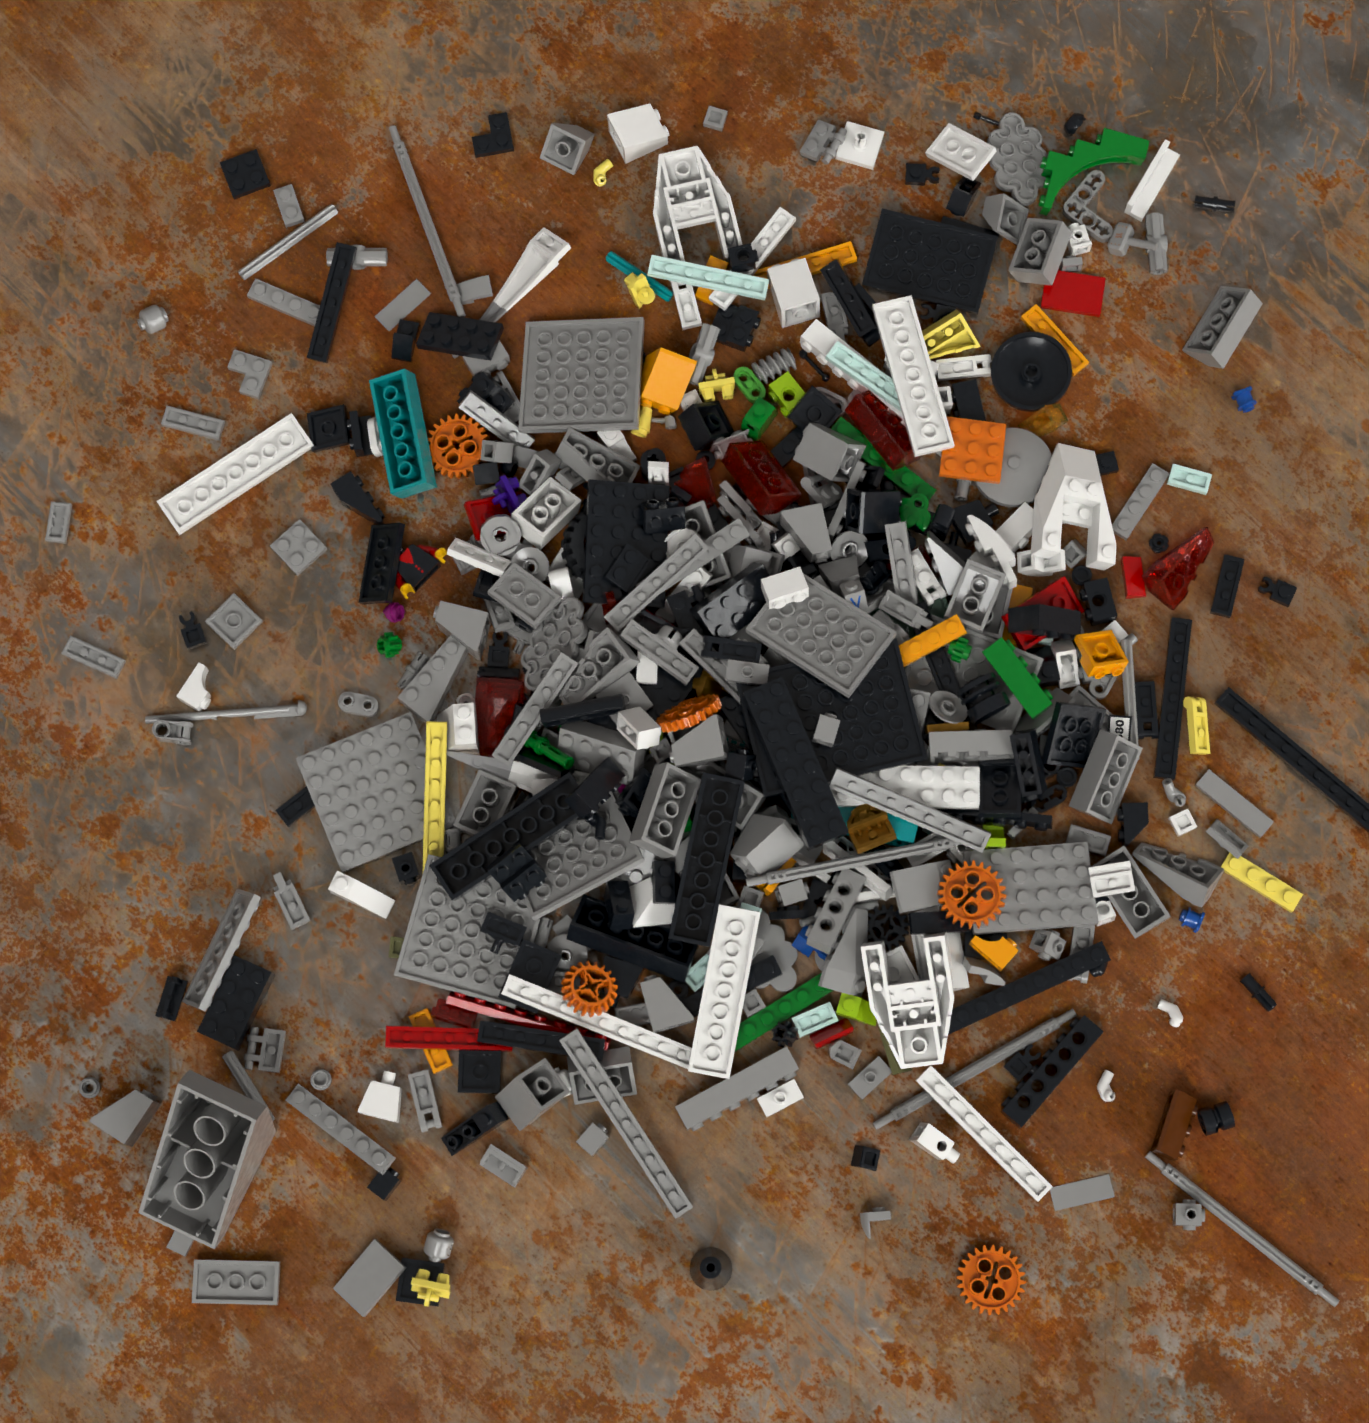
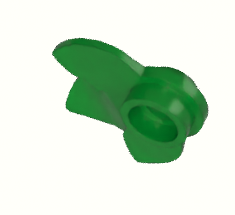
M920 493L914 494L911 498H902L899 513H901V522L906 521L907 529L915 524L922 531L929 527L931 514L928 511V498ZM917 500L922 501L921 507L915 506Z

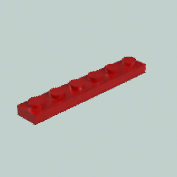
M386 1026L385 1048L512 1052V1047L477 1042L479 1029Z

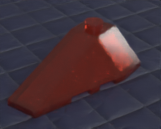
M703 457L686 465L679 475L681 479L674 483V486L677 485L692 495L687 506L704 500L707 508H709L716 502V495L707 461Z
M1203 527L1155 561L1142 575L1148 591L1170 610H1175L1186 598L1189 592L1187 587L1191 580L1195 581L1197 577L1195 573L1197 568L1205 562L1215 543L1208 527Z
M476 678L475 703L480 756L493 757L491 755L504 737L506 727L511 724L515 703H523L524 681L503 678Z

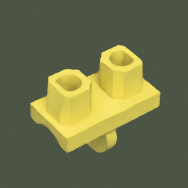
M632 272L624 279L629 293L639 309L643 304H650L654 301L655 293L650 288L646 276L642 273L636 276Z
M716 368L712 369V375L705 376L706 382L698 383L699 395L702 394L704 402H714V392L722 391L723 400L733 399L735 389L734 377L725 378V373L717 374Z
M419 1269L416 1277H412L411 1291L418 1292L417 1298L424 1299V1306L429 1307L431 1301L439 1302V1297L449 1299L450 1285L448 1274L438 1273L437 1281L433 1282L429 1281L430 1272L428 1270Z

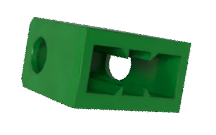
M758 397L744 416L740 430L745 431L749 429L747 438H751L753 442L757 443L777 416L778 411L776 407Z

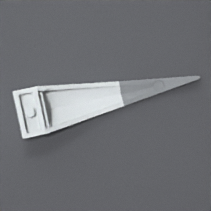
M543 227L530 240L512 273L480 320L489 322L499 320L559 265L558 261L571 249L569 243Z
M446 750L447 756L515 784L517 787L532 793V780L555 778L519 761H513L508 767L493 757ZM575 770L573 773L579 785L589 775V773Z

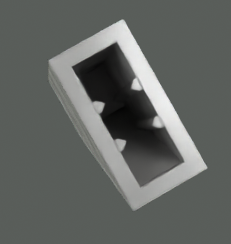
M656 975L645 977L644 982H640L653 1032L658 1033L696 1022L695 1017L661 977L657 978Z

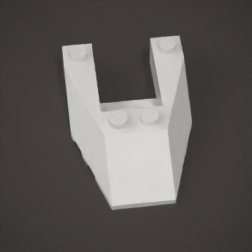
M698 146L659 154L653 217L662 257L685 261L678 229L714 222L723 259L729 263L727 248L743 245L730 194L727 193Z
M1058 443L1049 461L1047 472L1042 478L1040 489L1034 498L1031 555L1050 559L1060 553L1062 523L1088 528L1086 567L1104 571L1115 565L1117 545L1095 451Z
M947 932L927 934L923 938L930 978L925 980L891 984L884 940L863 943L861 945L870 1010L874 1014L882 1033H884L901 1069L937 1065L944 1062L954 1003Z

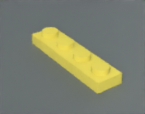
M1229 852L1220 866L1224 868L1225 873L1290 913L1294 911L1303 896L1296 889L1242 856L1237 859Z

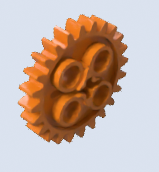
M456 413L454 419H452L450 415H447L446 422L440 419L441 425L434 424L436 430H429V433L432 435V438H428L432 463L435 465L434 469L437 472L441 470L440 474L443 476L448 473L450 479L453 478L454 474L458 479L461 478V474L468 478L469 471L474 474L473 465L487 462L480 460L482 440H488L490 437L484 434L487 430L484 427L480 428L481 424L475 422L472 417L468 420V416L463 414L460 419V416ZM461 429H465L464 435L458 437V431ZM448 440L447 446L441 448V442ZM459 443L460 448L457 450L456 444ZM471 445H475V450L472 453H467L468 448ZM454 456H458V461L455 464H451V459Z
M715 694L689 698L678 703L677 706H672V709L665 710V713L660 714L655 721L660 725L663 733L666 731L667 733L675 732L678 729L683 730L684 728L693 727L699 724L700 721L706 720L707 717L717 713L721 709L722 703L719 696Z
M975 860L972 861L971 866H968L967 862L964 861L962 868L956 864V871L949 868L948 873L950 876L943 875L942 878L945 882H939V887L944 890H938L937 895L943 896L938 899V903L945 904L941 907V911L948 910L946 918L953 916V924L958 920L961 921V928L965 923H968L969 929L972 928V924H976L977 928L980 929L981 922L988 926V919L995 921L994 913L1001 915V910L998 907L1005 906V903L1000 900L1006 899L1007 896L1001 893L1006 890V886H999L1003 882V878L996 879L998 871L991 873V866L984 869L983 862L978 867ZM975 876L978 879V883L970 884L967 878ZM983 882L986 883L985 886L976 892L975 898L971 896L961 907L957 906L968 897V892L973 893ZM957 889L963 895L960 898H954L951 892ZM988 891L993 897L990 900H985L981 894ZM968 905H973L977 911L970 914L965 908Z
M985 1245L982 1246V1252L975 1248L974 1256L967 1253L969 1261L961 1260L965 1267L957 1268L958 1271L962 1272V1275L957 1276L956 1279L962 1280V1283L956 1287L963 1288L964 1290L959 1296L966 1295L967 1299L964 1303L972 1302V1310L978 1306L979 1314H982L984 1309H987L989 1316L992 1310H995V1313L1000 1315V1308L1008 1312V1304L1011 1307H1015L1013 1300H1021L1017 1295L1018 1292H1025V1290L1020 1288V1285L1026 1284V1281L1020 1280V1277L1024 1276L1025 1272H1019L1018 1270L1023 1265H1016L1015 1261L1018 1257L1010 1258V1250L1004 1254L1002 1246L998 1251H995L994 1245H991L989 1251ZM981 1260H986L989 1263L990 1268L987 1272L980 1271L978 1265ZM995 1262H998L993 1277L996 1283L991 1284L988 1297L985 1299L984 1294L988 1286V1281L985 1279L991 1276L993 1265ZM1002 1267H1006L1010 1271V1276L1006 1280L999 1276V1270ZM976 1280L983 1284V1290L980 1293L972 1290V1283ZM995 1288H1000L1003 1291V1298L1001 1300L993 1298L992 1292Z

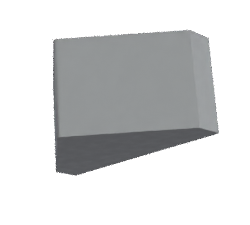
M188 1070L178 1082L138 1213L215 1249L225 1236L276 1133L268 1107Z

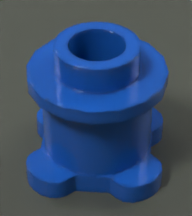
M1251 386L1233 393L1231 398L1237 401L1238 411L1246 413L1255 408L1254 405H1256L1257 401L1253 400L1250 392L1252 390Z
M1190 907L1187 910L1183 909L1179 917L1181 926H1188L1193 929L1194 933L1198 932L1205 913L1199 914L1192 911Z

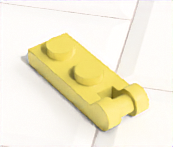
M1187 696L1183 700V706L1187 709L1190 754H1210L1206 700L1201 697Z

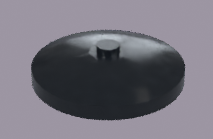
M1024 332L1007 339L996 351L991 365V380L998 396L1009 406L1026 412L1042 411L1055 405L1067 392L1072 377L1071 360L1065 348L1053 337L1039 332Z

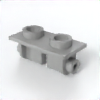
M749 429L745 431L737 430L725 439L724 437L713 441L710 452L715 451V458L723 460L734 455L732 447L735 448L737 453L750 449L753 441L751 438H747Z

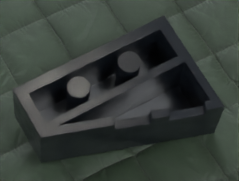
M1043 604L1008 608V633L1046 636V638L1060 637V640L1069 641L1072 640V637L1081 634V611Z

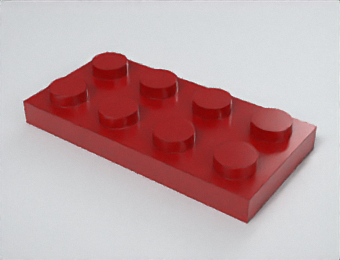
M1065 576L1058 578L1016 606L1043 604L1081 611V613L1084 612ZM1007 612L1006 614H1004L1003 616H1001V618H1002V620L1004 621V623H1005V625H1006V627H1007V629H1008V612ZM1010 633L1018 648L1026 651L1046 637Z

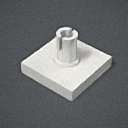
M847 121L845 125L847 130L845 141L842 145H839L835 159L873 170L885 132Z

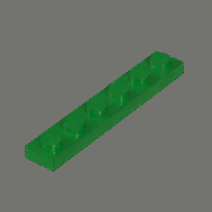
M840 417L831 428L838 433L865 444L866 448L861 456V460L869 466L882 467L885 470L883 477L890 480L910 498L914 494L920 493L930 500L937 491L844 418ZM921 500L916 501L919 505H922Z
M822 973L740 1023L735 1052L778 1026V1022L783 1023L833 992L834 990L818 986Z

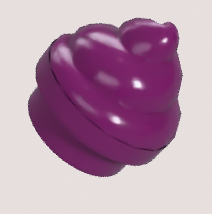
M392 602L385 607L383 613L390 622L396 623L404 618L405 610L399 603Z

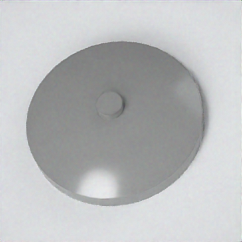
M1006 428L1000 483L974 482L979 491L995 504L1005 507H1020L1024 502L1030 504L1034 502L1035 495L1042 484V478L1047 472L1048 464L1052 457L1051 452L1045 442L1034 433L1020 428Z

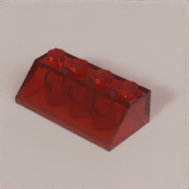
M763 440L729 444L722 463L760 516L777 514L801 497L802 493Z

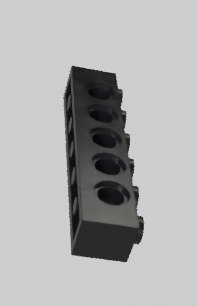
M1085 1015L1081 1019L1076 1017L1069 1025L1072 1028L1067 1035L1064 1032L1055 1041L1058 1043L1057 1047L1054 1050L1049 1048L1042 1056L1045 1061L1040 1066L1036 1064L1028 1073L1031 1077L1026 1082L1022 1080L1015 1088L1017 1093L1014 1097L1008 1096L1001 1104L1003 1107L1001 1113L1019 1129L1022 1128L1104 1032ZM1078 1033L1083 1037L1082 1044L1074 1043L1072 1039L1073 1034ZM1059 1050H1067L1069 1052V1059L1062 1060L1059 1057ZM1047 1065L1055 1067L1056 1073L1054 1076L1046 1074L1045 1067ZM1033 1081H1039L1042 1084L1040 1092H1035L1032 1089L1031 1084ZM1018 1098H1027L1029 1102L1028 1107H1020L1018 1105Z

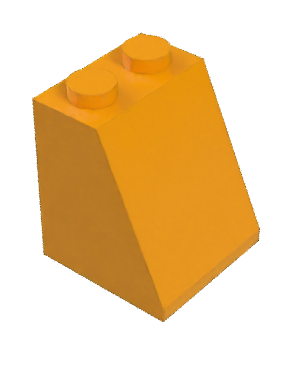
M662 347L648 354L642 369L640 405L656 408L658 412L665 415L677 411L697 361Z

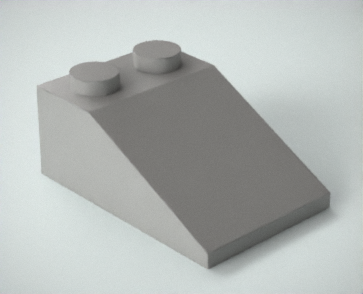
M967 559L943 619L947 620L957 614L965 628L982 634L1006 574Z
M950 860L889 872L899 913L945 905L938 903V899L943 896L937 895L938 890H944L939 887V882H945L942 878L943 875L950 876L948 873V869H952ZM957 889L951 892L954 898H960Z

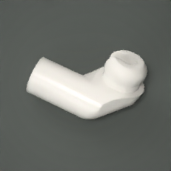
M1160 999L1157 1008L1169 1014L1171 1018L1169 1024L1171 1026L1179 1027L1180 1023L1183 1022V1015L1179 1007Z
M1104 1070L1097 1084V1090L1102 1100L1112 1102L1116 1094L1112 1091L1109 1084L1114 1074L1108 1070Z

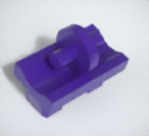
M504 475L495 484L497 489L493 492L496 497L492 499L494 505L500 504L502 509L507 507L510 515H512L527 497L524 493L516 496L514 490L519 488L517 478H507Z

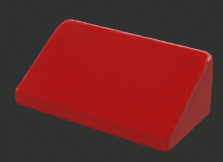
M1122 556L1121 568L1125 599L1146 597L1141 557Z
M844 1018L812 1033L810 1039L815 1049H819L853 1033L854 1028L849 1020Z

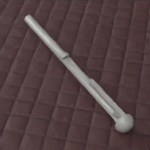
M298 700V704L152 715L145 716L146 724H154L158 720H218L217 717L254 716V719L302 716L307 711V705L304 701Z

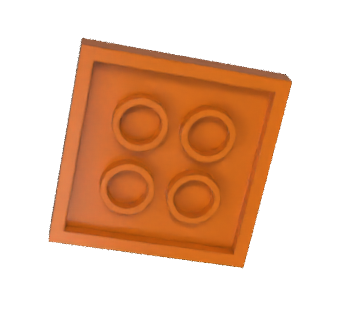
M946 416L955 446L954 448L941 451L939 477L999 484L1006 424Z

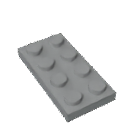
M194 1260L192 1303L278 1305L281 1262Z

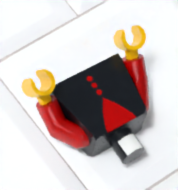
M411 544L405 550L401 546L395 586L401 591L405 599H408L407 594L409 592L415 594L441 567L437 559L442 563L446 562L443 559L447 555L445 548L438 549L432 546L421 544L416 546Z

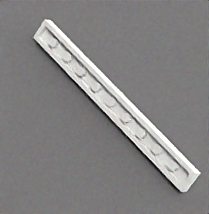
M508 975L501 993L502 995L688 1069L692 1051L691 1047L604 1012L600 1016L594 1013L591 1018L588 1012L581 1016L580 1010L576 1013L573 1012L574 1006L567 1007L569 1000H563L562 995L513 975Z

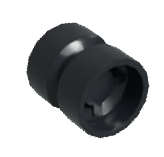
M1227 1101L1214 1104L1213 1108L1208 1106L1197 1110L1198 1120L1205 1136L1218 1133V1129L1224 1131L1235 1127L1234 1117Z

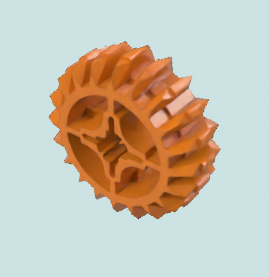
M589 960L584 965L578 962L576 967L574 965L570 967V972L567 971L564 975L565 978L561 981L563 985L561 993H565L563 1000H569L567 1007L574 1006L573 1012L576 1013L580 1010L581 1016L588 1012L590 1018L593 1017L594 1013L600 1016L602 1011L607 1012L609 1006H613V999L617 997L615 991L618 989V985L613 984L616 981V977H609L612 973L611 970L605 972V965H602L601 968L597 967V961L593 965L590 964ZM580 977L581 986L575 990L574 980ZM604 988V999L599 1001L598 992Z

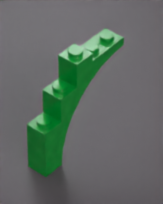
M1104 128L1101 134H1097L1094 144L1077 139L1074 145H1070L1067 155L1049 151L1046 157H1042L1040 168H1042L1041 176L1045 177L1043 188L1046 190L1039 199L1038 206L1041 207L1039 214L1047 216L1059 190L1082 171L1108 163H1128L1141 166L1146 158L1150 141Z

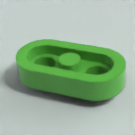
M748 367L737 368L733 375L735 385L748 401L755 403L758 397L764 399L766 389ZM745 376L747 380L741 381L740 377ZM754 391L759 392V395L753 396L752 393Z

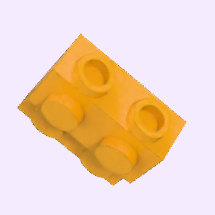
M1112 630L1078 634L1074 638V642L1082 655L1080 663L1088 677L1094 676L1095 679H1100L1106 674L1119 676L1123 673L1129 661Z

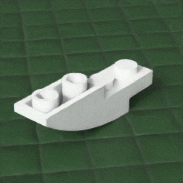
M968 515L965 527L968 534L973 535L975 539L974 545L977 552H981L984 558L990 556L993 566H997L1000 572L1006 574L1003 585L1007 584L1009 590L1017 587V578L1011 568L1015 566L1016 558L1009 546L988 524L973 515Z

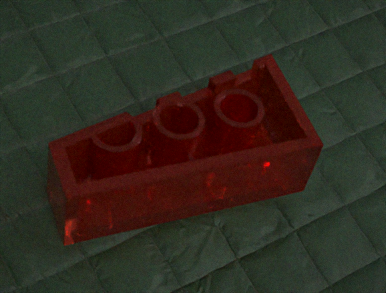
M867 390L855 395L846 407L845 412L885 460L887 465L895 471L920 460L923 455L914 457L907 429L901 423L902 419L897 415L890 414L887 411L888 407L871 391Z

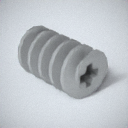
M788 347L787 351L784 348L780 349V355L774 352L773 358L769 355L766 356V362L760 359L758 361L759 365L755 362L751 364L756 377L760 382L763 380L766 384H768V377L774 381L776 380V373L782 376V370L790 373V366L797 370L795 359Z

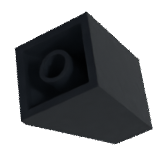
M847 488L845 529L859 534L886 533L885 524L901 522L899 507L902 505V496L900 491L892 489Z

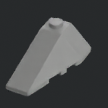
M607 627L592 640L587 654L584 658H581L578 669L570 677L559 695L564 705L591 700L596 694L623 677L640 663V660L631 648L610 628Z
M1142 842L1132 854L1179 896L1201 908L1211 897L1224 872V868L1201 858H1198V861L1186 858V854L1179 853V855L1169 854L1164 848Z
M853 907L842 928L843 936L839 943L835 942L833 946L835 952L831 960L827 959L824 964L818 986L861 997L866 986L861 945L868 943V911Z

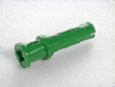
M533 730L524 744L525 747H531L536 754H544L565 769H570L574 764L573 757L551 745L546 737H540L535 730Z

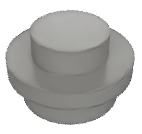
M318 1069L312 1073L310 1082L315 1089L325 1090L330 1086L332 1078L328 1071Z

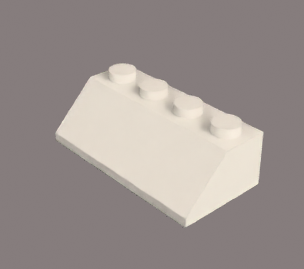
M943 905L934 906L917 912H940L941 907ZM947 933L954 991L970 988L967 970L962 964L964 953L960 933ZM927 934L911 935L920 980L930 979L923 940Z

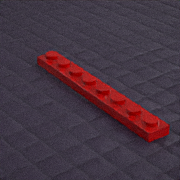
M452 991L446 1000V1004L528 1028L567 1034L578 1028L582 1036L605 1039V1051L608 1050L611 1043V1038L596 1032H589L584 1027L568 1026L567 1022L562 1020L551 1021L542 1014H535L534 1016L521 1008H515L514 1010L504 1005L490 1003L486 1000Z

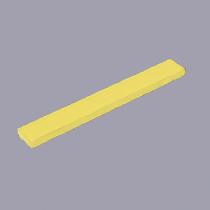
M426 721L422 875L428 854L438 857L444 856L447 722Z

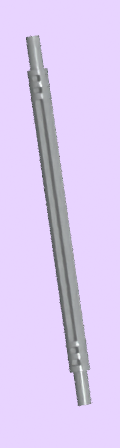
M390 126L388 129L394 142L393 148L442 276L445 289L450 301L453 302L458 317H465L466 314L460 301L459 289L452 275L404 142L400 139L396 126Z
M945 837L766 872V875L745 880L747 887L765 883L771 885L952 849L953 846L962 844Z
M1072 1008L1057 1018L1052 1017L947 1077L945 1080L953 1088L961 1085L1059 1029L1060 1025L1076 1017V1012ZM924 1090L891 1109L890 1113L874 1121L873 1125L878 1130L893 1120L898 1121L934 1099Z
M1151 1151L1148 1152L1145 1158L1159 1168L1164 1176L1202 1204V1206L1315 1295H1320L1333 1307H1336L1340 1300L1324 1289L1322 1283L1298 1266L1171 1164H1166Z

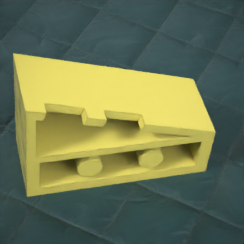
M958 310L951 312L922 330L930 359L981 347L963 315Z

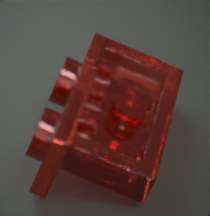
M439 998L436 1007L432 1008L430 1015L432 1019L472 1029L478 1013L446 1004V1000Z

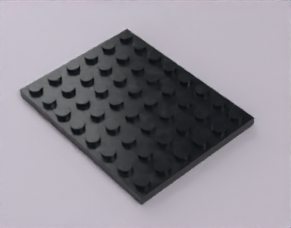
M897 638L893 639L849 698L793 662L769 668L767 682L783 677L828 783H830L836 767L860 776L928 759ZM736 682L752 751L756 755V768L763 796L767 798L783 794L742 698L743 692L758 687V685ZM830 713L837 716L836 719L840 720L832 747L812 742L820 714Z

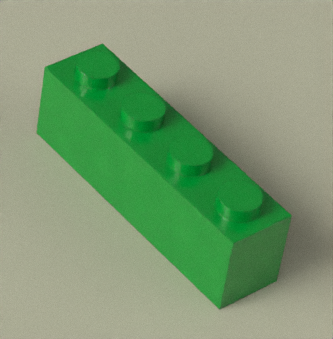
M1001 637L982 651V653L1034 720L1053 706L1051 702L1053 697L1047 689L1042 690L1038 684L1041 681L1034 672L1030 674L1025 667L1028 664L1022 656L1017 657L1013 651L1016 648L1009 639L1005 641Z

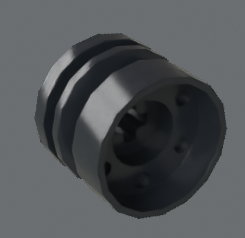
M994 672L970 680L956 692L958 698L968 696L961 701L962 706L972 703L973 706L967 711V715L973 725L996 715L1011 704L1005 691L994 693V690L1000 686L999 681L989 684L996 678Z

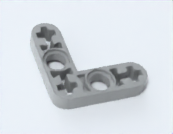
M1093 170L1065 202L1062 212L1072 223H1079V226L1084 224L1082 221L1084 217H1091L1093 223L1085 225L1087 233L1097 241L1105 243L1110 240L1113 233L1112 226L1086 207L1105 182L1104 174L1099 170ZM1098 177L1099 182H1095V184L1091 188L1090 185L1092 183V180ZM1082 190L1087 191L1089 197L1082 199L1078 193ZM1074 206V207H1075V211H1072V212L1070 213V212L1068 211L1069 207L1071 208V207ZM1082 211L1083 213H1081L1079 219H1077L1078 214H1080V212ZM1096 223H1098V227H1096L1095 230H1092L1095 227ZM1104 229H1106L1107 235H1100V230L1103 231Z

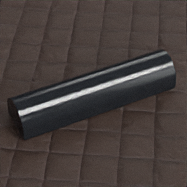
M621 693L540 709V718L544 727L548 728L618 714V711L626 710L623 694Z

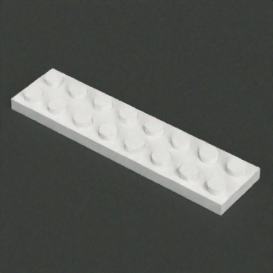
M912 295L872 304V310L914 457L954 448L955 444Z
M291 413L159 499L157 503L178 534L181 535L309 451L314 444Z
M903 765L859 776L935 809L979 810L980 767ZM831 789L838 807H858L866 804Z
M719 904L688 1067L689 1072L730 1079L761 912Z

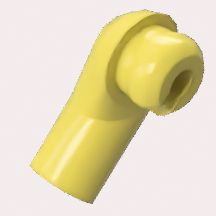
M606 159L593 171V181L599 187L606 184V172L613 167L609 159Z

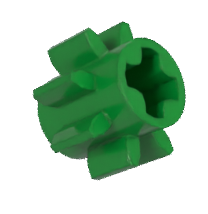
M385 632L384 635L379 636L377 650L381 655L385 654V658H392L399 654V651L402 649V641L398 635L394 636L393 632Z
M959 637L958 641L954 640L950 643L947 653L952 655L951 660L961 663L962 659L968 660L972 650V646L968 645V639Z

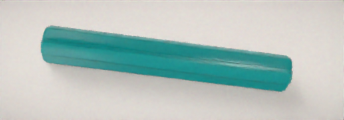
M613 251L607 254L606 261L626 275L633 272L636 276H639L642 273L646 276L650 288L653 289L656 295L667 302L672 299L673 291L652 277L647 276L646 273Z

